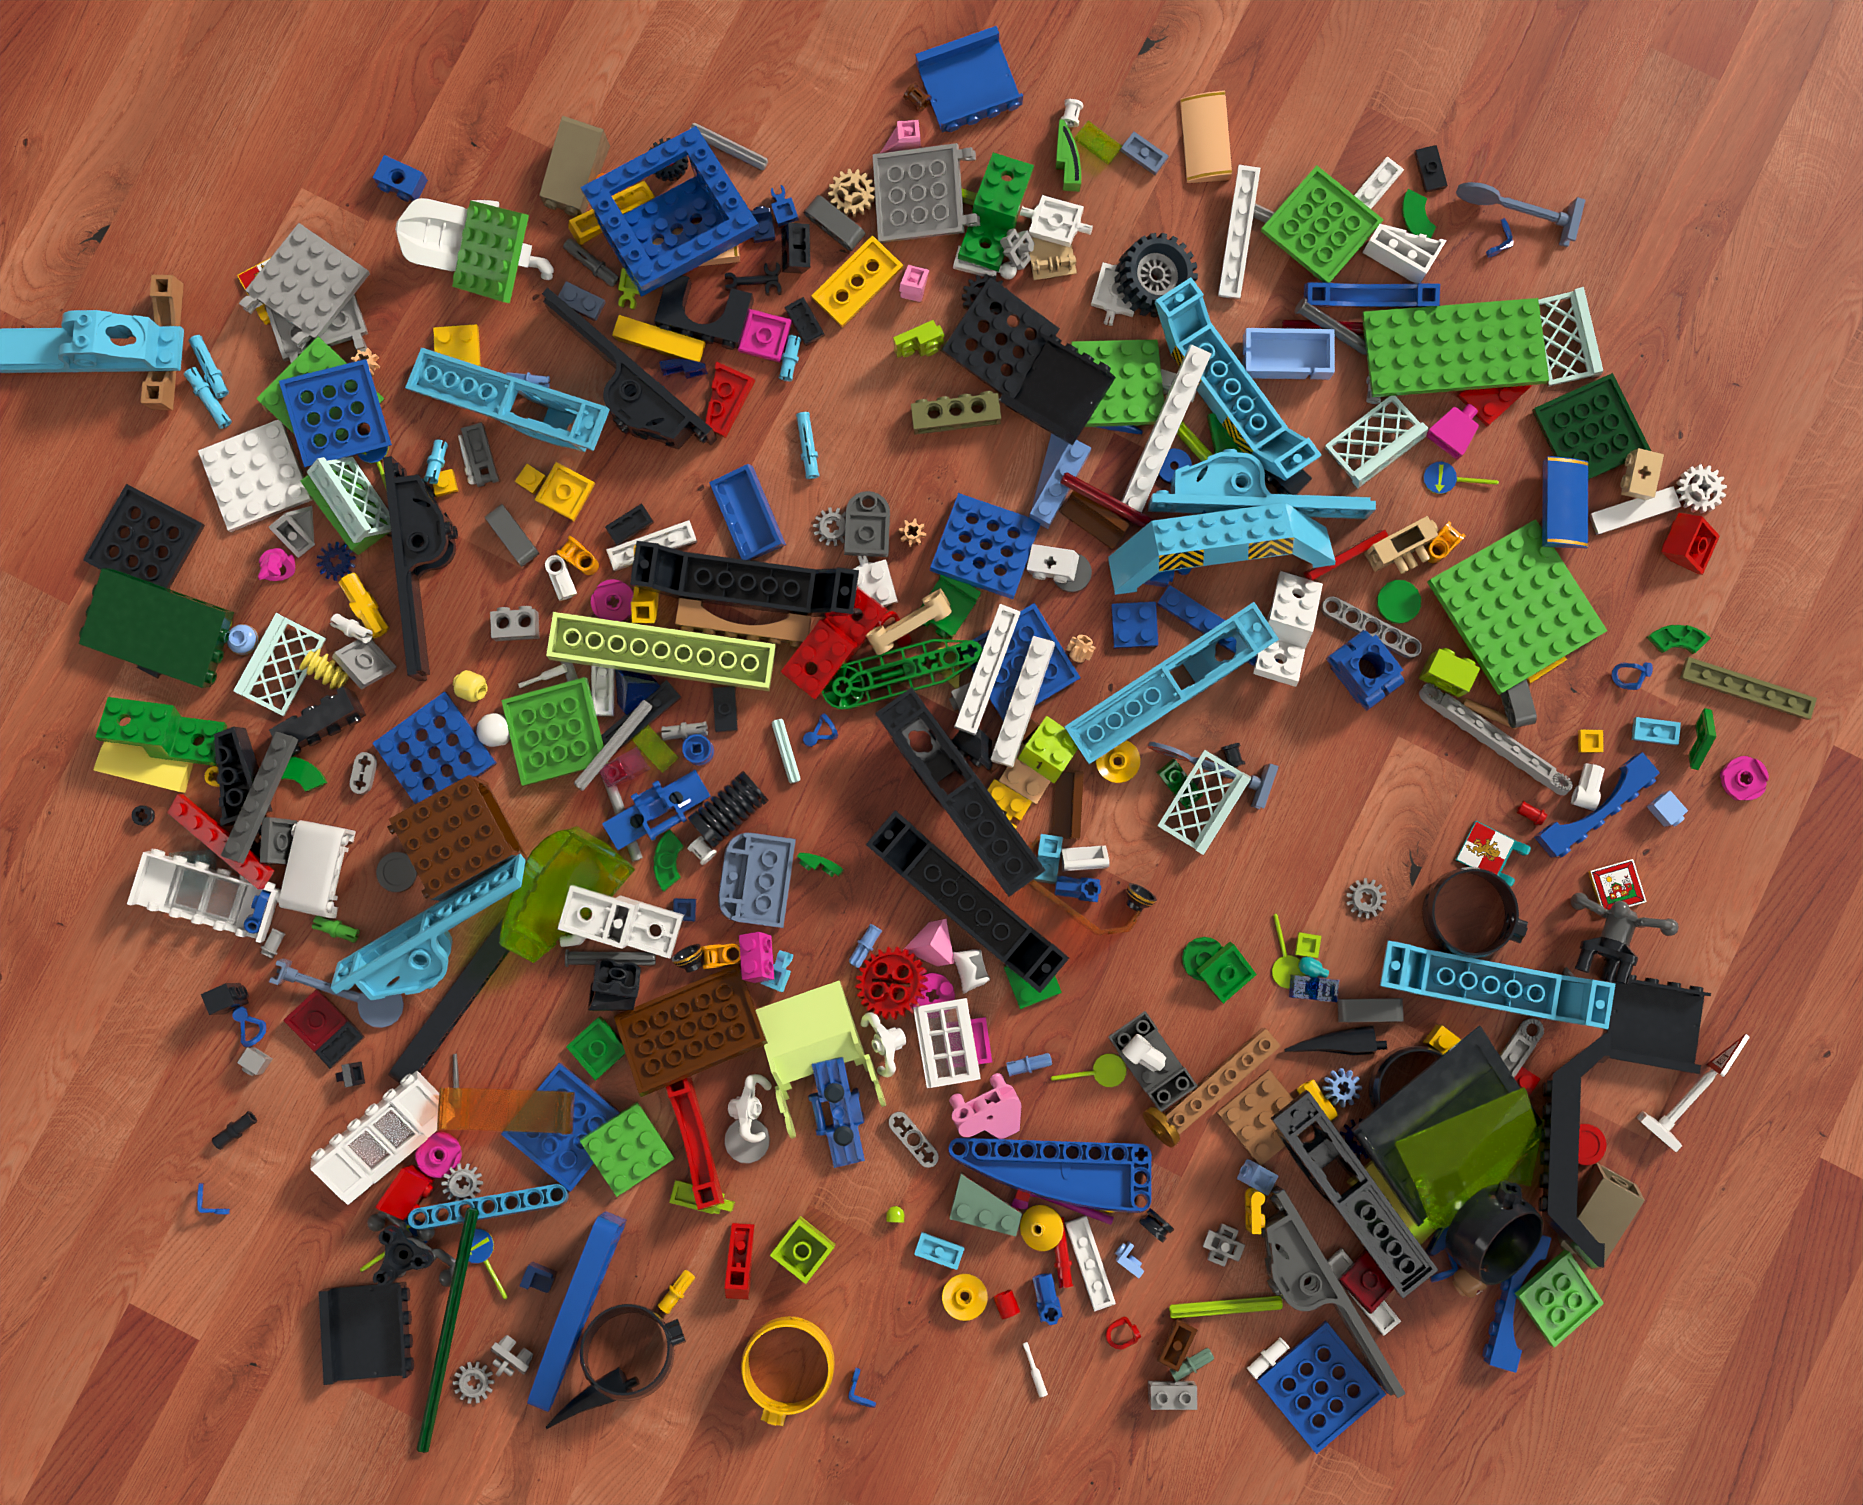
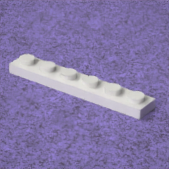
M1238 166L1218 293L1219 297L1240 299L1260 174L1259 167Z
M1002 604L999 605L954 728L974 736L976 735L1020 611Z
M1033 636L991 757L992 762L1013 768L1053 653L1055 642Z

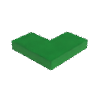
M1707 708L1702 710L1695 724L1697 739L1688 754L1690 767L1695 770H1699L1717 737L1713 712Z

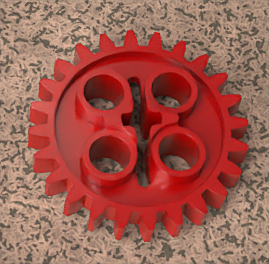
M887 947L886 953L878 949L879 956L876 957L871 953L872 961L864 960V963L867 965L866 968H859L863 975L856 976V979L861 982L855 986V988L861 990L857 997L863 999L861 1004L864 1007L868 1006V1012L874 1011V1014L878 1017L882 1014L883 1018L887 1020L891 1014V1017L896 1020L899 1013L905 1018L906 1010L913 1013V1005L920 1007L917 1001L918 998L925 999L921 991L928 990L923 985L924 982L928 981V978L922 975L927 971L924 967H921L923 963L920 960H916L917 956L914 953L909 955L907 949H904L902 953L899 947H896L894 952L890 947ZM887 966V972L884 975H879L880 969ZM909 969L908 975L905 978H900L901 972ZM878 979L884 982H873V980ZM903 984H911L910 987H904V986H902V985H903ZM883 988L882 995L875 997V992ZM901 991H904V997L900 1000H896L897 994Z

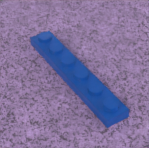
M1171 585L1168 586L1157 603L1158 606L1202 634H1206L1226 621ZM1234 637L1223 638L1217 642L1230 652L1236 654L1237 641ZM1257 655L1248 661L1254 667Z

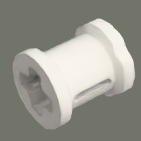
M1066 99L1064 102V116L1061 117V120H1064L1068 127H1078V117L1080 110L1083 109V103L1076 99Z
M702 836L698 837L687 848L701 860V865L706 864L717 853L715 849L712 850L704 842Z

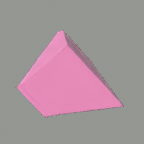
M897 121V127L880 153L921 148L919 121Z
M947 919L929 922L904 949H907L909 954L914 953L918 958L937 967L954 964Z

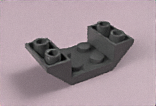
M1146 1011L1108 1036L1138 1083L1161 1112L1197 1087V1084L1186 1068L1181 1065L1162 1038L1158 1028ZM1136 1034L1141 1035L1152 1047L1164 1054L1166 1057L1165 1066L1161 1071L1153 1072L1140 1063L1134 1064L1122 1053L1124 1047Z

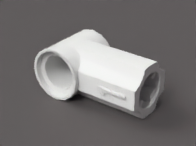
M550 556L545 562V568L549 573L559 601L567 600L577 595L566 562L560 556ZM554 562H561L562 567L558 572L551 571V565Z
M1584 764L1579 785L1576 786L1572 795V805L1592 811L1596 810L1601 796L1599 788L1604 768L1594 764Z
M1136 1034L1122 1050V1053L1134 1064L1140 1063L1153 1072L1161 1071L1165 1066L1166 1057L1164 1054L1152 1047L1139 1034Z

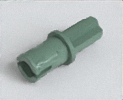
M1205 1348L1190 1358L1187 1356L1179 1372L1171 1368L1169 1370L1175 1381L1178 1382V1380L1193 1372L1196 1374V1370L1213 1361L1214 1356L1209 1348Z

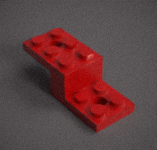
M858 586L854 609L859 608L862 611V619L856 621L852 618V615L828 616L825 619H820L781 670L782 674L813 699L819 697L842 665L850 662L866 641V634L876 628L878 621L888 612L885 607ZM809 662H814L817 665V672L815 674L807 672L806 666Z

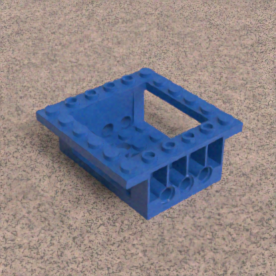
M697 126L580 187L593 209L603 235L641 297L755 236V231L760 229L758 222ZM688 155L695 177L622 214L612 195ZM694 218L702 219L699 224L691 223ZM676 228L683 229L682 233L678 235H675L672 232ZM657 238L664 239L660 245L653 244V241Z

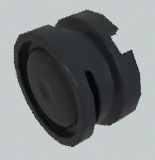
M1151 1208L1147 1211V1216L1139 1220V1223L1162 1243L1167 1239L1166 1235L1174 1231V1228ZM1157 1218V1219H1158L1161 1223H1163L1164 1225L1162 1226V1225H1161L1159 1222H1157L1155 1219Z

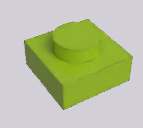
M1298 932L1295 955L1318 958L1321 936Z

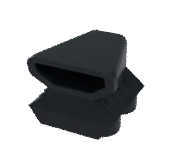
M608 958L596 960L594 977L590 986L588 1010H634L639 991L641 967L632 962L617 964Z

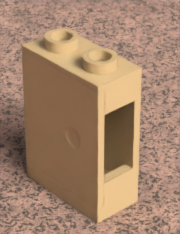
M1426 516L1373 544L1364 554L1374 572L1394 562L1401 574L1409 570L1407 565L1410 569L1417 567L1418 564L1412 555L1414 551L1417 552L1422 562L1428 561L1430 557L1424 546L1428 545L1438 536L1437 525Z

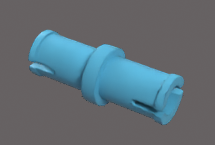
M794 335L787 337L785 353L781 357L783 362L779 379L782 380L784 377V381L793 380L795 364L799 360L797 355L801 338L797 337V340H795L796 336Z
M443 440L434 441L432 453L427 459L428 467L424 480L428 482L430 478V484L438 483L441 468L445 465L444 456L448 444L444 442L443 446H441Z

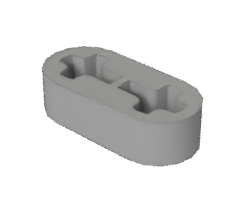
M362 752L356 756L350 778V788L353 792L367 794L371 790L377 767V760L374 755ZM368 757L367 759L371 761V764L366 765L363 772L364 765L361 764V760H365ZM362 775H364L363 782L366 783V786L361 787V789L359 790V787L356 786V782H360L362 779Z

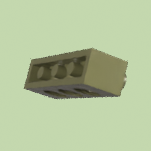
M984 391L977 396L961 394L958 398L953 399L944 396L937 398V401L920 399L911 404L914 435L1001 424L998 393H993L992 391ZM975 405H980L983 411L981 413H974L971 408ZM952 408H959L962 412L958 416H953L950 414V410ZM935 410L940 413V416L932 419L928 416V413Z

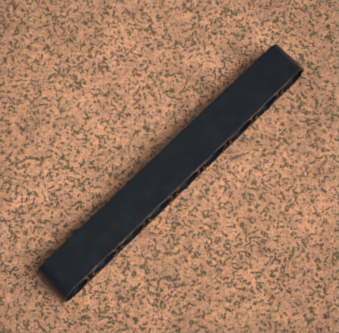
M507 913L392 1067L388 1074L391 1078L400 1084L406 1075H412L416 1071L422 1072L527 928L526 924L510 913Z

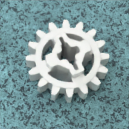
M1701 464L1696 469L1693 466L1690 467L1687 472L1680 475L1682 479L1678 480L1676 484L1681 486V488L1677 489L1676 493H1681L1682 495L1679 501L1684 500L1686 502L1683 506L1684 508L1691 506V512L1694 513L1699 509L1701 514L1706 512V510L1712 511L1715 509V506H1719L1722 503L1720 499L1724 498L1726 494L1721 491L1727 488V485H1721L1724 477H1717L1718 470L1711 472V466L1703 469ZM1694 477V479H1692L1693 483L1691 485H1688L1690 479ZM1714 493L1712 499L1708 502L1710 494Z

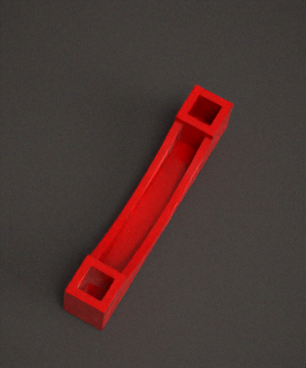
M690 1076L667 1086L666 1090L668 1098H670L686 1149L697 1209L705 1210L725 1204L692 1077Z

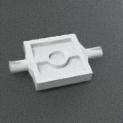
M1042 195L1039 205L1034 210L1023 206L1020 210V216L1032 218V224L1029 229L1031 237L1070 247L1078 231L1091 235L1093 226L1081 223L1083 206Z
M1103 262L1091 306L1107 311L1104 324L1107 325L1110 317L1108 326H1112L1115 314L1133 317L1134 311L1129 309L1132 306L1129 301L1124 304L1121 300L1125 297L1124 293L1118 294L1117 288L1120 286V283H1115L1114 278L1119 273L1115 272L1117 265Z
M858 556L860 565L854 568V570H859L857 586L883 607L898 603L886 559L872 563L868 562L867 556H863V558ZM859 608L854 609L856 615L862 613Z

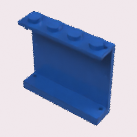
M997 26L915 54L918 71L927 95L932 96L930 103L942 133L946 131L954 132L960 126L966 124L974 125L980 119L996 117L1000 112L1006 110H1016L1023 104V94H1019L999 42Z

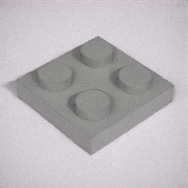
M358 639L334 652L332 656L360 689L394 672L396 668L393 662L372 639L368 643H363Z

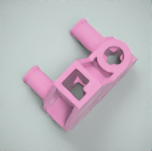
M1002 1074L991 1076L989 1081L993 1086V1090L967 1103L964 1102L961 1094H954L950 1097L949 1102L954 1110L952 1119L961 1136L971 1137L985 1130L998 1139H1004L1020 1130L1021 1102L1014 1088L1006 1084ZM985 1099L990 1100L991 1103L987 1104Z

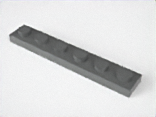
M275 732L221 853L222 857L244 864L296 747L298 739Z

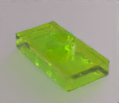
M1087 121L1075 136V140L1108 165L1122 147V145L1090 121Z
M649 725L632 740L662 773L679 759Z

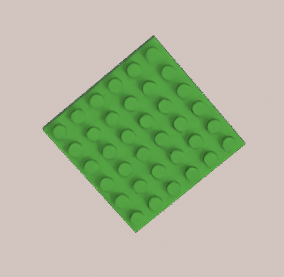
M1536 519L1427 581L1498 695L1607 632L1604 624L1555 548L1542 547V528Z

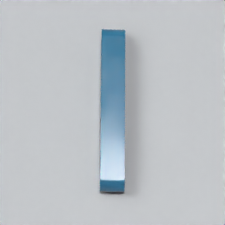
M553 1184L421 1207L410 1212L408 1222L412 1228L417 1230L464 1223L465 1219L461 1215V1209L465 1205H470L471 1208L479 1210L477 1221L564 1205L569 1198V1193L564 1186ZM561 1189L564 1193L563 1198L558 1202L553 1201V1191ZM533 1193H539L541 1197L537 1205H531L529 1202V1198ZM511 1197H516L518 1201L517 1206L512 1210L508 1209L506 1206L507 1200ZM488 1201H493L495 1204L494 1211L489 1214L485 1213L484 1204ZM442 1209H447L449 1216L447 1220L441 1222L438 1219V1213ZM419 1213H424L426 1220L422 1225L418 1226L415 1223V1217Z

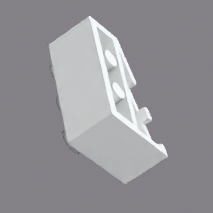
M1379 224L1363 253L1413 283H1421L1447 240L1439 239L1438 241L1426 238L1427 235L1419 234L1418 236L1406 233L1407 230Z

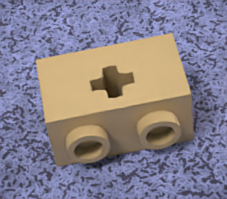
M1639 448L1631 451L1625 461L1627 470L1620 484L1622 488L1621 495L1643 500L1655 498L1664 454Z

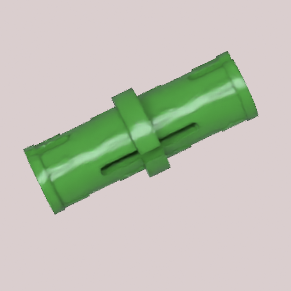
M317 915L313 920V923L316 924H312V929L328 933L330 937H339L355 943L359 935H356L360 934L359 929L343 925L339 920L332 921Z

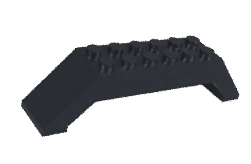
M637 541L630 585L677 599L702 601V603L811 617L848 616L854 613L859 570L839 567L833 569L802 568L690 553L666 547L659 543Z
M896 810L866 843L867 847L903 879L1039 993L1042 992L1068 961L1069 957L1029 926L930 842Z
M1610 1033L1603 1034L1546 1080V1083H1543L1542 1095L1546 1097L1545 1106H1542V1119H1545V1126L1541 1129V1142H1545L1543 1151L1540 1152V1165H1544V1171L1539 1176V1188H1543V1195L1538 1200V1211L1542 1212V1218L1592 1270L1604 1268L1605 1243H1599L1577 1218L1581 1077L1594 1065L1604 1063L1611 1056Z

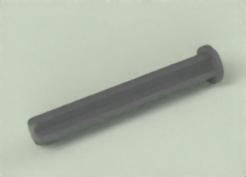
M1306 298L1299 301L1294 313H1300L1323 329H1334L1335 337L1361 354H1367L1363 338L1309 304Z
M566 949L565 952L566 967H569V965H595L596 960L599 961L603 958L611 959L617 964L632 962L637 966H654L656 963V955L650 952H570L569 949Z

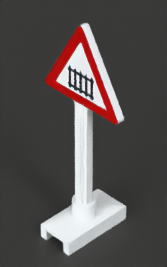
M1744 1034L1707 1064L1711 1070L1702 1076L1667 1116L1664 1115L1657 1121L1642 1111L1636 1118L1677 1152L1682 1145L1670 1132L1675 1125L1674 1123L1711 1084L1717 1074L1722 1077L1726 1075L1748 1041L1749 1036Z

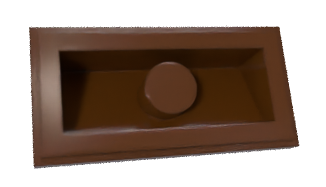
M1176 1318L1159 1353L1157 1362L1179 1372L1198 1329Z

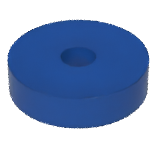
M1169 449L1158 475L1163 481L1171 484L1175 470L1171 469L1170 464L1176 463L1178 469L1187 465L1192 466L1190 457L1183 450Z

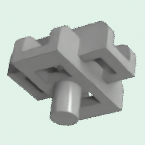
M1010 229L1007 232V237H1003L1000 243L1004 249V255L1008 256L1010 260V266L1021 270L1031 260L1028 253L1033 251L1035 243L1028 230L1017 233L1016 229Z
M1223 1223L1220 1224L1217 1232L1208 1229V1234L1202 1245L1210 1250L1207 1259L1224 1267L1228 1257L1239 1262L1245 1244L1235 1240L1239 1230Z

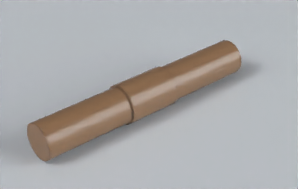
M1469 699L1464 700L1463 705L1472 711L1510 727L1507 716Z

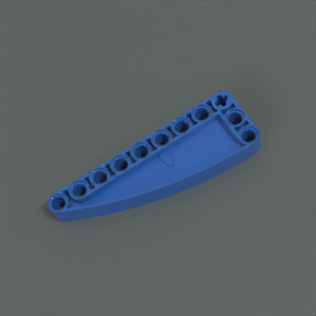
M956 1138L949 1144V1155L958 1163L999 1183L1038 1197L1079 1207L1127 1213H1142L1151 1205V1150L1144 1144ZM956 1144L963 1145L965 1148L964 1154H954L952 1151L953 1146ZM1005 1145L1009 1147L1010 1155L1007 1157L1000 1156L998 1153L1000 1146ZM976 1146H986L988 1153L985 1156L977 1155L975 1152ZM1024 1146L1030 1147L1033 1150V1155L1028 1158L1022 1156L1021 1148ZM1052 1147L1056 1153L1055 1157H1045L1043 1154L1044 1148ZM1068 1148H1075L1078 1151L1076 1159L1067 1157L1066 1150ZM1093 1148L1098 1149L1101 1153L1100 1159L1094 1160L1090 1158L1089 1150ZM1112 1150H1121L1123 1159L1119 1161L1113 1159ZM1139 1150L1142 1151V1154L1146 1155L1142 1161H1138V1157L1134 1155ZM1136 1173L1144 1174L1146 1177L1144 1184L1135 1182L1134 1175ZM1136 1196L1144 1197L1146 1201L1145 1207H1137L1134 1203V1198Z
M607 1211L597 1217L552 1330L527 1404L547 1412L550 1411L625 1227L626 1219Z

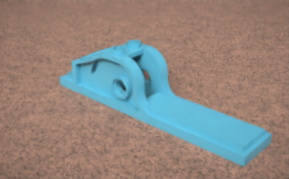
M74 310L63 313L62 328L0 329V373L181 371L184 329L181 326H158L149 317L130 316L100 310ZM136 337L134 344L126 346L115 345L110 340Z
M425 348L420 349L405 387L409 391L494 418L516 431L535 439L583 452L586 449L594 451L610 411L606 406ZM517 393L536 404L548 408L543 422L530 418L525 419L510 412ZM575 420L571 432L567 431L569 425Z
M1225 449L1224 452L1207 457L1208 460L1175 470L1171 479L1170 494L1166 490L1156 491V493L1152 494L1148 503V512L1202 513L1203 510L1206 513H1212L1213 511L1220 512L1286 503L1308 517L1368 519L1376 510V501H1371V497L1271 494L1265 485V472L1261 462L1255 456L1248 453H1239L1235 449Z
M1253 602L1066 725L1065 728L1087 762L1091 764L1171 710L1192 699L1248 662L1261 651L1277 642L1279 638L1255 602ZM1234 637L1237 641L1235 656L1230 660L1218 661L1215 658L1217 642L1223 638ZM1182 664L1195 681L1193 685L1188 686L1184 690L1180 689L1170 674L1171 671Z
M518 854L339 961L330 988L337 994L342 990L350 989L356 984L370 1000L382 999L385 996L405 993V995L415 994L427 988H433L443 979L447 972L448 957L452 948V937L448 930L519 889L522 885L526 860L521 854ZM400 976L399 979H398L395 983H393V984L390 985V986H387V984H388L392 979H394V978Z

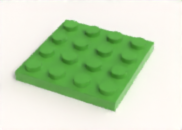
M1316 165L1261 228V232L1320 281L1330 283L1376 231L1379 224H1382L1384 219Z
M470 200L452 287L510 303L529 215Z
M318 336L256 399L294 433L279 381L347 363ZM353 380L345 384L346 391L350 393L355 392L358 388L357 382ZM326 386L323 394L326 398H332L336 394V389L333 386ZM306 391L302 394L301 399L304 403L308 404L314 400V395L312 392ZM377 392L381 404L385 399ZM355 402L352 404L351 410L355 414H360L364 410V405L361 402ZM338 407L332 408L329 413L330 417L334 420L341 418L342 410ZM311 413L308 416L309 424L317 425L320 422V415L318 413ZM339 429L336 432V438L339 441H345L349 436L346 429ZM318 434L314 438L315 445L319 447L324 446L327 442V438L323 434Z
M1158 339L1072 341L1071 345L1078 349L1077 353L1080 355L1083 352L1087 353L1095 359L1093 362L1099 364L1100 361L1111 368L1109 372L1116 377L1085 427L1155 425L1164 404Z
M586 677L501 700L522 786L583 771L604 747Z

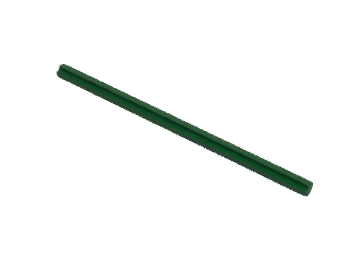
M467 1208L417 1444L418 1452L427 1453L430 1449L479 1210L476 1208Z

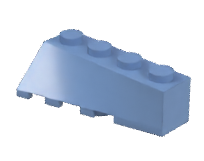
M1051 433L1030 518L1041 523L1040 525L1046 529H1049L1070 491V488L1060 483L1063 474L1070 473L1077 477L1090 455L1091 447L1078 440L1072 446Z

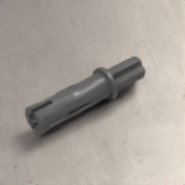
M571 238L564 243L563 248L591 270L593 276H598L610 287L618 283V275L606 267L605 262H600Z

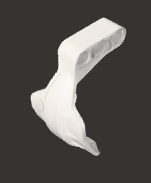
M425 198L412 201L396 222L395 228L403 256L415 264L455 271L458 252L462 242V232L467 218V209ZM523 243L518 266L528 267L532 245Z

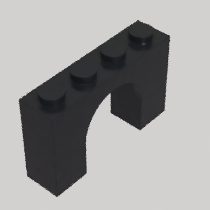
M681 275L664 285L654 319L657 327L691 338H699L706 344L719 343L722 344V347L729 350L739 348L749 309H752L754 303L752 293L731 288L723 315L713 323L698 324L690 320L685 313L692 285L690 278Z

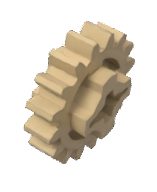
M848 169V174L840 171V178L834 176V184H829L831 192L828 194L829 199H832L831 204L837 206L838 210H843L846 216L852 213L853 217H856V212L864 215V208L870 210L871 204L869 202L875 201V196H873L875 194V187H872V179L867 180L866 173L861 176L859 169L856 170L855 174L852 173L851 169ZM860 183L865 187L866 191L860 188ZM838 195L845 200L844 203L840 201Z

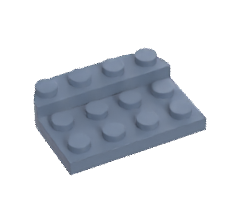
M742 833L729 841L724 853L718 895L719 908L724 916L735 922L779 928L784 927L796 839L756 833Z

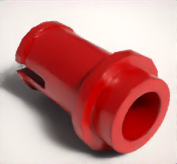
M1525 801L1520 804L1516 812L1533 821L1534 825L1538 824L1540 826L1548 815L1544 813L1545 810H1539Z

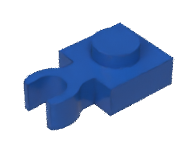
M780 185L782 193L776 195L773 188H771V195L777 201L772 203L771 206L778 227L799 220L792 197L785 199L786 193L783 185Z

